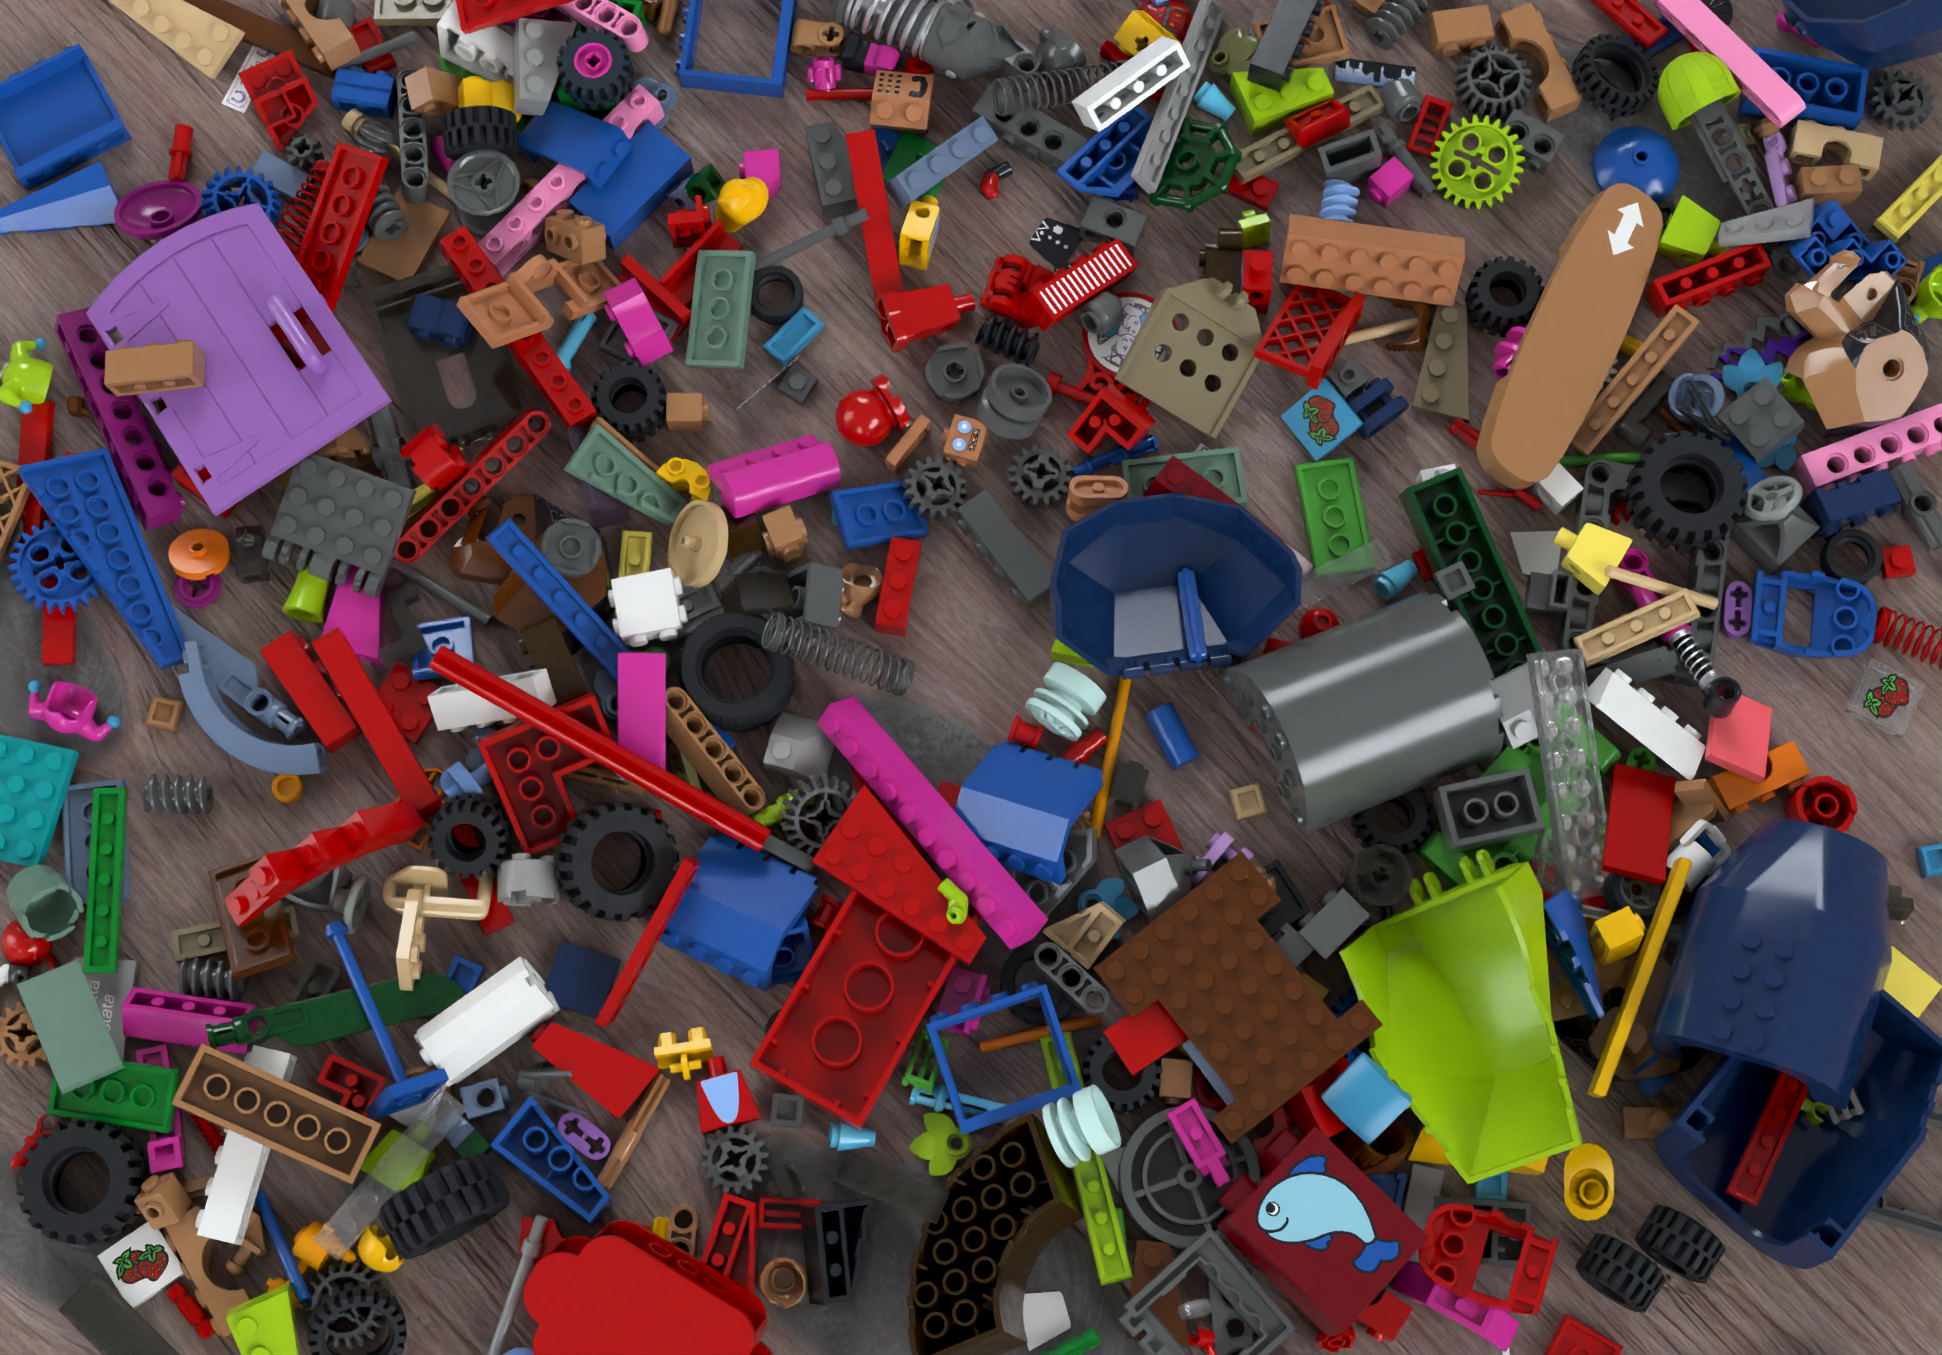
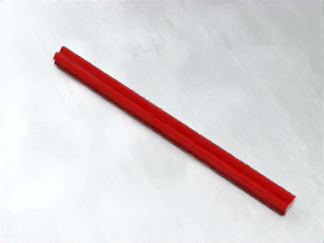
M443 645L439 647L428 667L757 852L761 850L771 832V829Z

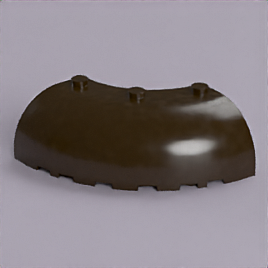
M1032 1113L1008 1124L996 1132L997 1135L983 1146H978L961 1168L958 1167L943 1186L945 1188L939 1196L936 1204H932L921 1228L922 1235L917 1251L914 1250L909 1271L911 1281L909 1296H907V1307L909 1308L910 1325L908 1327V1335L912 1355H1001L1028 1343L1023 1320V1302L1031 1270L1038 1256L1052 1238L1074 1221L1084 1217L1067 1168L1055 1152L1046 1128Z

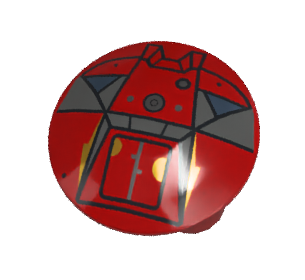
M1145 0L1140 5L1138 10H1144L1177 40L1182 42L1185 39L1192 21V15L1183 1L1168 0L1155 6L1151 0Z

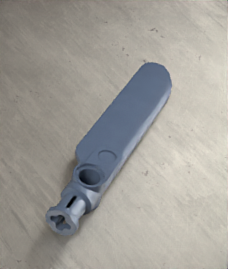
M172 606L185 641L206 640L211 670L218 692L267 727L278 729L285 734V738L289 742L298 739L306 728L307 720L292 714L287 710L286 704L260 687L258 670L254 663ZM180 664V665H182L183 667H185L187 670H189V667L187 668V667L185 666V664ZM268 700L267 707L262 711H258L259 704L262 701Z

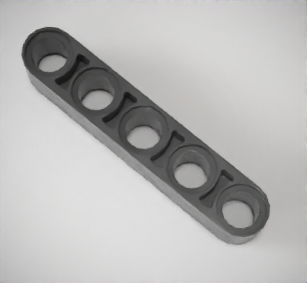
M405 68L397 76L402 196L406 202L417 205L425 202L429 194L426 120L424 113L417 111L408 112L413 110H411L404 78L418 70Z

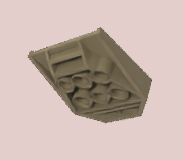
M1210 277L1209 279L1193 281L1158 292L1114 380L1211 439H1216L1260 361L1259 358L1253 355L1255 348L1262 339V333L1256 309L1248 305V293L1240 291L1239 294L1234 293L1232 295V283L1225 281L1223 284L1217 279ZM1175 315L1179 316L1183 321L1180 331L1176 330L1172 325ZM1200 330L1204 331L1207 335L1205 346L1201 345L1197 340V334ZM1157 346H1161L1166 352L1165 359L1162 362L1155 356ZM1224 346H1228L1232 351L1229 361L1225 360L1222 356ZM1182 361L1187 362L1190 366V373L1187 377L1180 372ZM1207 376L1213 378L1215 382V387L1211 392L1205 387L1204 382Z

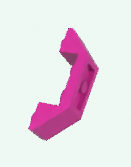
M1409 1261L1400 1269L1391 1287L1393 1291L1419 1305L1424 1304L1477 1333L1478 1338L1504 1352L1507 1351L1520 1325L1517 1320L1504 1311L1484 1308L1435 1285L1424 1274L1421 1266Z

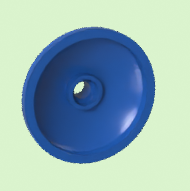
M1629 126L1611 132L1600 142L1593 156L1592 170L1594 179L1601 191L1617 183H1627L1647 194L1657 204L1664 200L1675 187L1679 177V160L1672 145L1662 135L1645 127ZM1636 156H1642L1645 161L1638 160Z

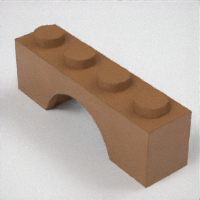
M277 0L281 8L284 6L288 7V10L285 12L294 26L298 24L301 26L298 31L306 44L313 43L315 47L311 48L320 64L326 62L331 71H334L361 55L354 37L340 18L323 20L313 16L319 0Z
M1529 2L1500 14L1495 29L1505 48L1508 46L1509 51L1522 52L1531 56L1542 69L1543 82L1539 85L1533 100L1545 122L1547 123L1576 111L1582 100V92L1579 93L1576 87L1578 84L1573 83L1568 63L1564 58L1560 57L1556 49L1554 37L1547 33L1543 25L1541 13L1538 10L1535 11L1532 3Z
M197 1205L187 1211L180 1222L165 1226L168 1233L165 1235V1239L173 1252L178 1251L183 1260L180 1263V1267L188 1280L193 1279L198 1288L195 1291L197 1300L203 1308L208 1307L213 1318L210 1319V1323L218 1336L223 1335L224 1338H234L225 1319L229 1309L255 1298V1296L248 1289L229 1290L219 1284L213 1276L210 1267V1255L217 1240L197 1235L199 1228L195 1226L199 1211L205 1209L204 1206Z

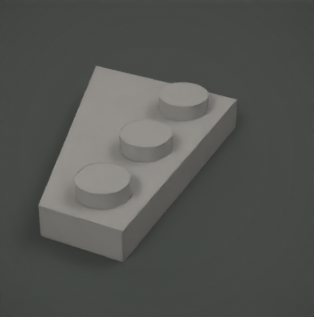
M1813 198L1722 222L1718 236L1720 248L1811 237L1814 215Z

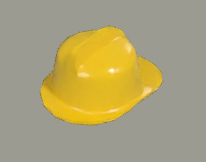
M756 177L736 178L724 184L717 199L715 217L716 220L719 219L723 222L725 232L732 233L762 214L769 199L766 184Z
M1586 1143L1572 1149L1565 1159L1564 1199L1569 1212L1576 1218L1585 1221L1598 1220L1607 1214L1613 1204L1615 1195L1614 1167L1607 1151L1598 1145Z

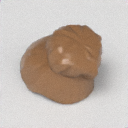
M848 563L841 568L843 569L842 580L845 582V588L841 595L840 609L846 615L858 618L863 612V606L880 593L883 577L877 567Z

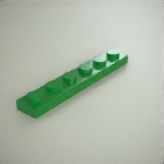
M94 788L83 963V973L118 974L128 790L126 788Z

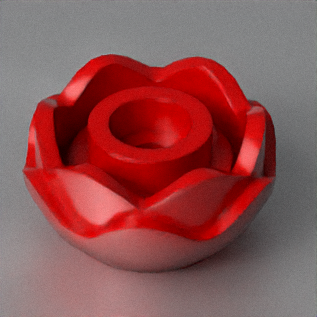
M1351 1326L1344 1333L1327 1337L1320 1329L1317 1330L1316 1334L1319 1348L1321 1350L1325 1348L1333 1353L1341 1348H1351L1353 1341L1356 1340L1355 1331Z

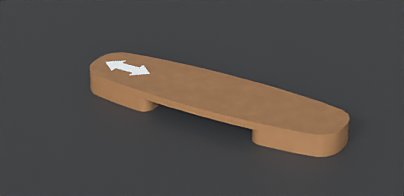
M1617 183L1592 198L1578 217L1559 249L1560 260L1532 314L1508 374L1496 383L1482 423L1476 450L1477 458L1483 470L1507 487L1525 489L1551 474L1563 457L1596 399L1633 319L1658 248L1663 228V219L1658 205L1647 194L1632 185Z

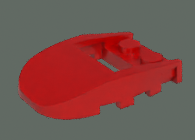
M1449 1203L1434 1210L1428 1217L1423 1231L1429 1238L1418 1249L1419 1262L1427 1278L1435 1285L1484 1308L1537 1316L1559 1240L1553 1237L1552 1241H1549L1535 1234L1534 1227L1524 1222L1519 1223L1504 1216L1505 1213L1494 1209L1485 1211L1475 1209L1473 1205ZM1489 1231L1523 1241L1506 1301L1472 1289Z

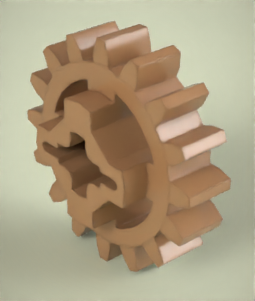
M16 1001V1010L10 1007L4 1008L7 1016L5 1018L0 1017V1057H8L6 1063L11 1066L18 1062V1068L26 1069L29 1063L32 1067L39 1068L40 1059L48 1062L43 1047L36 1051L41 1046L38 1035H31L26 1038L18 1035L30 1031L36 1033L24 1002ZM9 1039H12V1041L15 1043L14 1050L10 1045Z

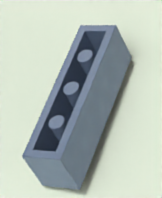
M982 115L884 185L901 209L999 139Z

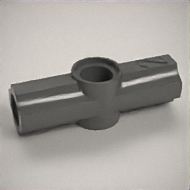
M393 407L381 408L367 417L374 443L371 447L373 461L376 467L382 471L384 479L414 490L415 485L408 464L411 458L408 456L404 459L399 452L400 448L407 441L404 437L400 436Z
M1911 462L1898 465L1890 470L1889 473L1902 498L1900 503L1902 504L1901 513L1903 518L1913 524L1928 552L1941 548L1942 517L1937 510L1938 501L1936 496L1925 489ZM1914 502L1921 504L1924 511L1918 510Z

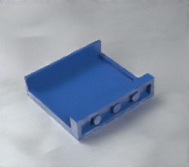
M80 44L66 47L59 54L40 60L34 66L22 72L14 73L8 79L0 82V142L14 167L17 178L27 191L132 139Z

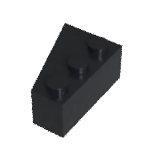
M857 1198L800 1206L810 1304L828 1305L854 1301L862 1261L859 1259L863 1239H866L867 1235L865 1226L868 1210L872 1208L873 1199Z

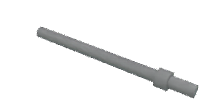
M536 1215L529 1237L523 1241L520 1250L522 1257L487 1355H501L533 1261L539 1257L543 1246L541 1239L548 1222V1218Z

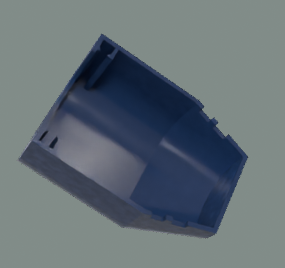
M1771 819L1763 822L1696 891L1648 1037L1657 1055L1688 1064L1690 1057L1683 1046H1692L1763 1065L1803 1082L1808 1087L1814 1101L1846 1110L1892 962L1888 869L1885 857L1864 841L1826 826L1792 819Z
M1884 989L1853 1085L1865 1112L1834 1124L1829 1112L1822 1114L1815 1110L1816 1115L1823 1119L1824 1122L1814 1125L1807 1120L1805 1111L1800 1109L1761 1199L1755 1208L1725 1193L1779 1073L1778 1070L1723 1055L1655 1139V1146L1660 1159L1685 1189L1751 1246L1785 1265L1799 1269H1809L1833 1259L1925 1140L1928 1131L1925 1128L1928 1117L1934 1111L1936 1102H1934L1938 1086L1942 1084V1038ZM1808 1090V1093H1807V1095H1806V1098H1808L1809 1100H1811L1813 1103L1817 1102V1101H1814V1100H1813V1098H1812V1096H1811V1094H1810V1092H1809V1090ZM1850 1098L1847 1105L1849 1110L1855 1108ZM1835 1107L1838 1114L1843 1113L1841 1108Z

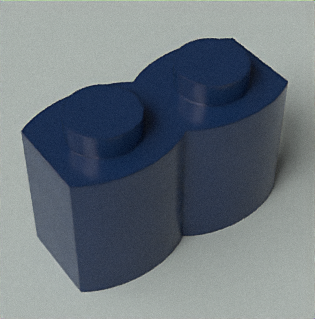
M416 294L407 328L416 340L422 342H430V339L440 340L442 345L457 349L458 346L467 347L473 325L456 306L458 302Z

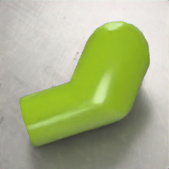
M946 878L937 890L948 899V911L946 913L948 921L952 924H961L968 916V897L949 878Z

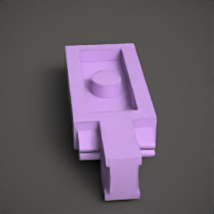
M1777 132L1763 137L1766 155L1764 156L1776 207L1795 203L1798 201V195L1794 185H1790L1788 175L1792 174V169L1784 155L1788 147L1784 136Z

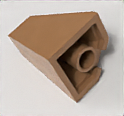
M354 427L314 452L356 469L375 464L371 454V446Z

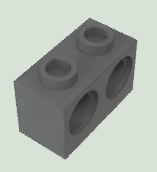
M1514 108L1503 128L1509 125L1511 130L1508 137L1511 134H1517L1520 138L1513 145H1523L1524 149L1517 153L1518 156L1525 157L1526 161L1521 164L1531 172H1538L1544 175L1565 135ZM1535 148H1541L1546 154L1538 153ZM1495 149L1501 156L1505 157V151Z

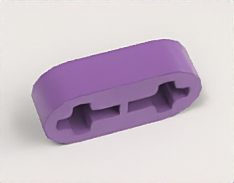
M1741 581L1729 584L1722 594L1720 629L1723 635L1729 639L1743 637L1751 626L1752 590L1746 583ZM1735 590H1738V594L1744 597L1738 602L1737 607H1735L1736 598L1730 596ZM1735 614H1737V624L1742 625L1737 631L1734 630L1733 625H1729L1734 619Z
M569 1112L560 1118L558 1131L567 1142L593 1161H602L610 1155L612 1151L610 1138L583 1116ZM576 1119L579 1120L577 1126L585 1132L582 1137L574 1132H571L569 1135L566 1134L568 1127L565 1124L568 1120L574 1122ZM589 1136L595 1141H599L602 1138L604 1140L602 1146L605 1148L604 1152L596 1151L594 1154H591L592 1146L585 1140Z

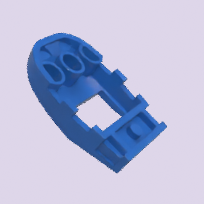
M1757 571L1754 575L1751 626L1747 643L1789 657L1820 659L1849 658L1863 652L1871 645L1876 632L1877 604L1869 589L1859 582L1843 577L1839 580L1825 576V572L1812 571L1811 573L1782 571L1779 575H1763L1764 571ZM1787 588L1814 592L1809 647L1782 642Z

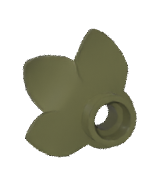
M1241 27L1228 31L1220 39L1218 49L1210 55L1208 60L1209 68L1213 73L1220 76L1228 74L1232 76V72L1249 71L1250 62L1248 60L1255 54L1260 40L1253 36H1243Z

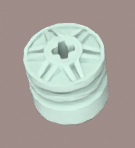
M1054 662L1043 678V683L1049 690L1036 688L1033 694L1035 698H1029L1025 703V708L1049 731L1070 741H1078L1082 735L1080 729H1086L1089 724L1082 713L1095 716L1105 702L1106 695L1097 684L1078 670L1066 664Z
M1090 1085L1074 1092L1073 1105L1068 1099L1062 1097L1058 1099L1057 1105L1051 1102L1042 1108L1043 1120L1049 1140L1066 1167L1072 1168L1077 1166L1079 1159L1083 1162L1090 1160V1147L1096 1154L1103 1155L1119 1148L1121 1145V1136L1113 1111L1104 1094L1096 1085Z

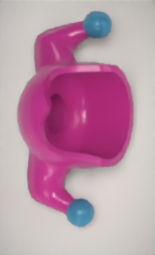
M36 680L28 684V690L30 691L28 715L35 720L46 722L56 732L78 734L90 741L100 742L112 728H117L120 725V720L117 716H109L107 722L100 726L94 722L93 715L96 710L98 696L85 687L70 682H54L47 699L42 702L39 696L42 684Z

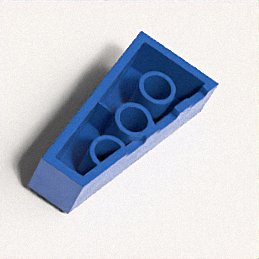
M531 1095L491 1143V1149L495 1155L593 1229L612 1205L611 1197Z

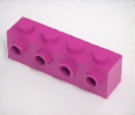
M132 987L121 1006L123 1036L200 1047L202 1043L210 1047L205 1024L210 1023L214 1026L231 1022L233 1017L245 1015L248 1011L256 1009V1005ZM256 1020L248 1025V1030L252 1033H257ZM237 1043L217 1047L216 1050L247 1054L252 1044L238 1046Z

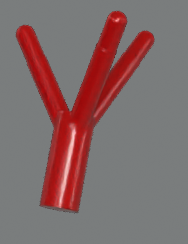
M1514 489V491L1478 490L1479 495L1516 497L1535 512L1543 503L1525 489Z

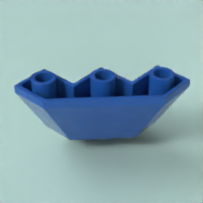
M1836 200L1814 204L1811 237L1787 240L1786 242L1793 257L1811 278L1829 264L1831 256L1842 250L1853 251L1861 258L1857 267L1844 280L1862 281L1869 274L1885 270L1894 277L1908 262L1891 239L1870 243Z

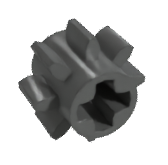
M308 133L304 137H292L293 142L291 146L286 147L290 155L288 159L292 166L299 164L303 172L306 169L313 168L316 160L324 159L322 151L319 150L322 147L318 139L311 141Z

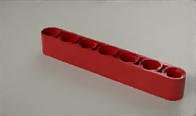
M532 407L524 410L469 463L467 471L440 495L437 494L404 526L394 553L396 559L401 563L409 564L420 558L548 433L551 426L548 415L538 408ZM540 415L542 419L540 427L535 430L529 429L528 420L530 417ZM512 436H519L520 446L516 450H508L506 446L507 440ZM490 457H497L499 459V466L494 471H486L485 462ZM469 478H476L478 482L477 488L472 492H465L463 489L464 482ZM447 499H454L456 501V508L451 513H444L441 509L443 502ZM426 520L434 521L435 527L431 533L422 534L420 532L422 522ZM402 542H412L413 550L408 555L398 553V547Z
M337 627L312 641L313 647L402 800L411 799L422 820L437 813L443 805L441 799L342 630Z

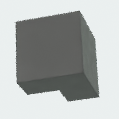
M1554 570L1551 575L1531 572L1527 581L1524 611L1526 613L1560 619L1569 606L1573 573Z

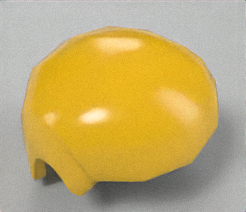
M376 1224L368 1225L360 1237L357 1248L358 1255L367 1267L380 1272H392L400 1268L404 1258L397 1254L388 1234L377 1236L378 1226Z

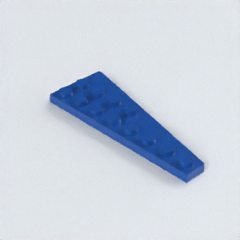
M108 448L20 466L18 473L21 479L158 667L165 669L184 664L182 653L185 649V638Z

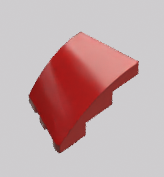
M288 50L238 73L278 152L284 149L319 104L292 50Z

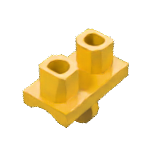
M704 1027L691 1028L688 1031L689 1042L677 1043L675 1033L659 1034L658 1047H654L658 1068L660 1070L670 1068L671 1074L683 1072L684 1080H691V1070L702 1069L703 1062L715 1058L711 1040L707 1038Z

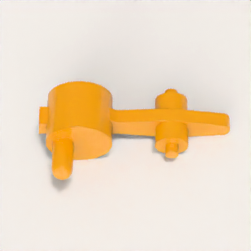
M316 1220L308 1227L303 1226L293 1240L295 1245L292 1254L301 1260L298 1268L303 1278L310 1267L317 1272L322 1271L335 1255L347 1264H352L356 1260V1254L343 1245V1239L335 1234L338 1228L329 1222L321 1224ZM280 1276L275 1280L269 1278L266 1282V1285L269 1286L267 1292L289 1283V1279L286 1281ZM291 1286L294 1309L300 1308L302 1310L306 1303L299 1304Z

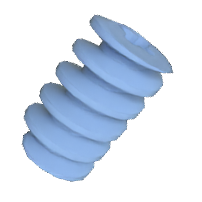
M1326 180L1324 182L1325 189L1322 193L1324 199L1321 201L1322 210L1319 212V218L1355 223L1351 218L1356 217L1357 213L1352 208L1358 206V200L1353 197L1359 196L1360 190L1343 180Z

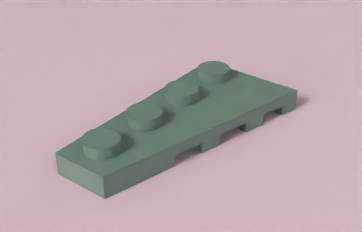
M599 424L591 428L563 469L666 526L675 522L678 514L687 503L684 498Z

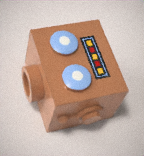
M954 414L950 429H944L941 439V445L945 446L943 462L948 463L951 460L958 467L977 471L989 429L982 421Z

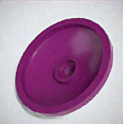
M177 180L156 181L140 186L126 194L115 207L114 219L117 227L129 236L145 240L162 239L194 223L202 211L200 203L203 199L199 190L187 182Z

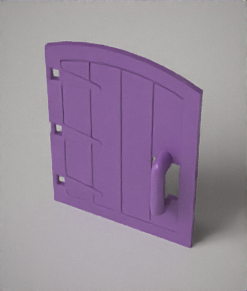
M259 203L232 208L208 216L164 238L120 272L103 290L86 313L109 350H117V348L122 346L144 347L149 343L170 344L175 343L177 340L186 339L194 341L205 353L204 387L138 394V396L215 516L221 514L392 402L328 307V303L323 295L319 294ZM302 307L331 348V351L323 356L294 315V312ZM277 323L306 364V367L300 370V372H298L270 327ZM119 330L124 339L115 345L109 334ZM162 398L167 408L159 413L152 402ZM206 467L212 477L203 483L197 471Z

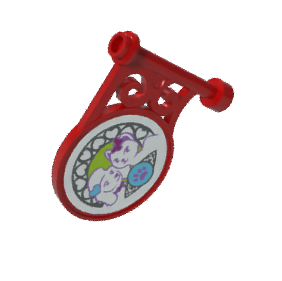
M1138 292L1113 294L1122 302L1123 320L1104 335L1090 333L1083 327L1082 346L1087 358L1085 375L1078 385L1071 386L1061 381L1062 375L1051 371L1046 381L1051 388L1052 397L1057 392L1085 405H1089L1095 395L1084 391L1088 384L1089 388L1096 393L1103 388L1101 382L1095 383L1097 380H1103L1107 385L1112 384L1114 386V381H1116L1114 378L1155 298ZM1173 318L1172 325L1176 330H1178L1176 322ZM1157 346L1155 356L1162 362L1165 359L1166 352L1161 346ZM1121 383L1116 385L1120 392L1124 389H1129ZM1128 392L1125 394L1132 402L1137 401L1140 397L1136 392L1134 394ZM1143 398L1136 405L1149 414L1146 410L1151 401Z

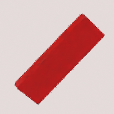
M719 219L660 279V284L687 308L692 304L698 250H743L742 245L725 232L723 222Z
M627 254L620 261L622 272L616 278L622 284L635 277L652 310L678 323V327L669 341L671 343L690 325L691 311Z

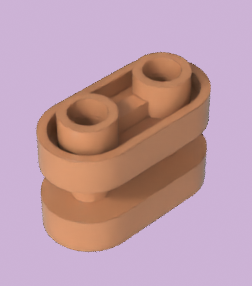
M1081 475L1074 477L1069 483L1066 514L1071 519L1079 521L1115 500L1127 499L1129 489L1127 482L1118 476Z

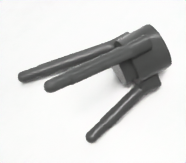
M555 1066L522 1067L520 1069L517 1079L518 1089L521 1092H528V1098L532 1095L535 1100L549 1103L582 1116L588 1115V1111L541 1093L542 1090H547L550 1078L571 1077L573 1075L571 1071H560Z

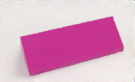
M618 653V744L666 770V653Z

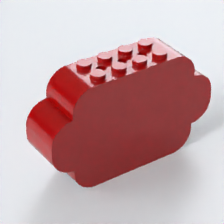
M617 1220L602 1228L592 1239L584 1236H571L563 1239L535 1265L524 1287L523 1297L526 1309L530 1316L540 1324L533 1339L534 1355H773L771 1350L760 1341L767 1327V1313L757 1295L634 1221Z

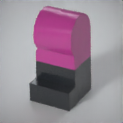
M849 33L842 54L843 69L876 76L877 70L895 71L900 54L890 46L877 45L860 40L859 35Z

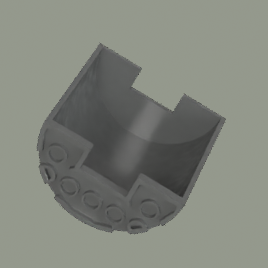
M1427 591L1408 597L1228 668L1221 677L1225 691L1231 693L1236 702L1235 709L1241 720L1244 719L1249 728L1255 725L1257 732L1260 735H1264L1268 743L1267 749L1271 759L1274 762L1277 761L1281 768V772L1276 780L1277 792L1282 800L1286 799L1291 809V820L1296 827H1300L1304 835L1497 756L1503 745L1504 732L1501 729L1499 730L1498 719L1503 717L1500 696L1492 692L1490 679H1493L1494 676L1489 662L1465 619L1457 610L1451 612L1448 609L1447 600L1437 593L1429 595Z

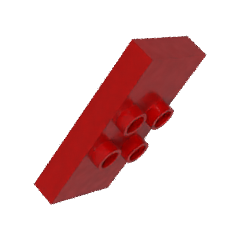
M852 889L749 1063L751 1069L861 1131L959 959ZM968 901V915L978 926L983 917Z

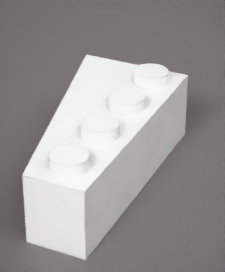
M453 0L437 23L441 57L490 82L505 79L514 83L513 37L496 25L465 34L461 30L456 0Z

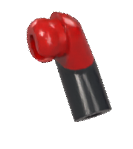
M1008 161L984 173L980 183V191L984 193L986 199L990 200L997 197L999 194V190L996 187L998 182L1013 174Z

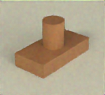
M1621 1107L1622 1140H1655L1680 1107Z

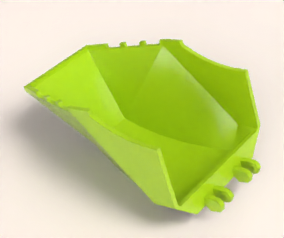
M1483 849L1477 851L1476 854L1477 861L1484 874L1483 876L1478 877V870L1473 864L1472 859L1465 856L1460 858L1459 864L1467 882L1442 892L1441 884L1436 875L1429 871L1424 873L1423 876L1424 883L1431 896L1426 899L1421 883L1414 878L1408 880L1407 888L1415 904L1368 927L1339 952L1350 975L1358 1000L1363 999L1383 1024L1382 1027L1368 1037L1370 1043L1368 1051L1372 1059L1387 1071L1388 1079L1412 1097V1103L1407 1109L1411 1108L1424 1124V1131L1428 1135L1432 1134L1445 1150L1444 1156L1467 1184L1561 1153L1582 1144L1551 1015L1542 889L1528 862L1510 864L1495 870L1492 858Z

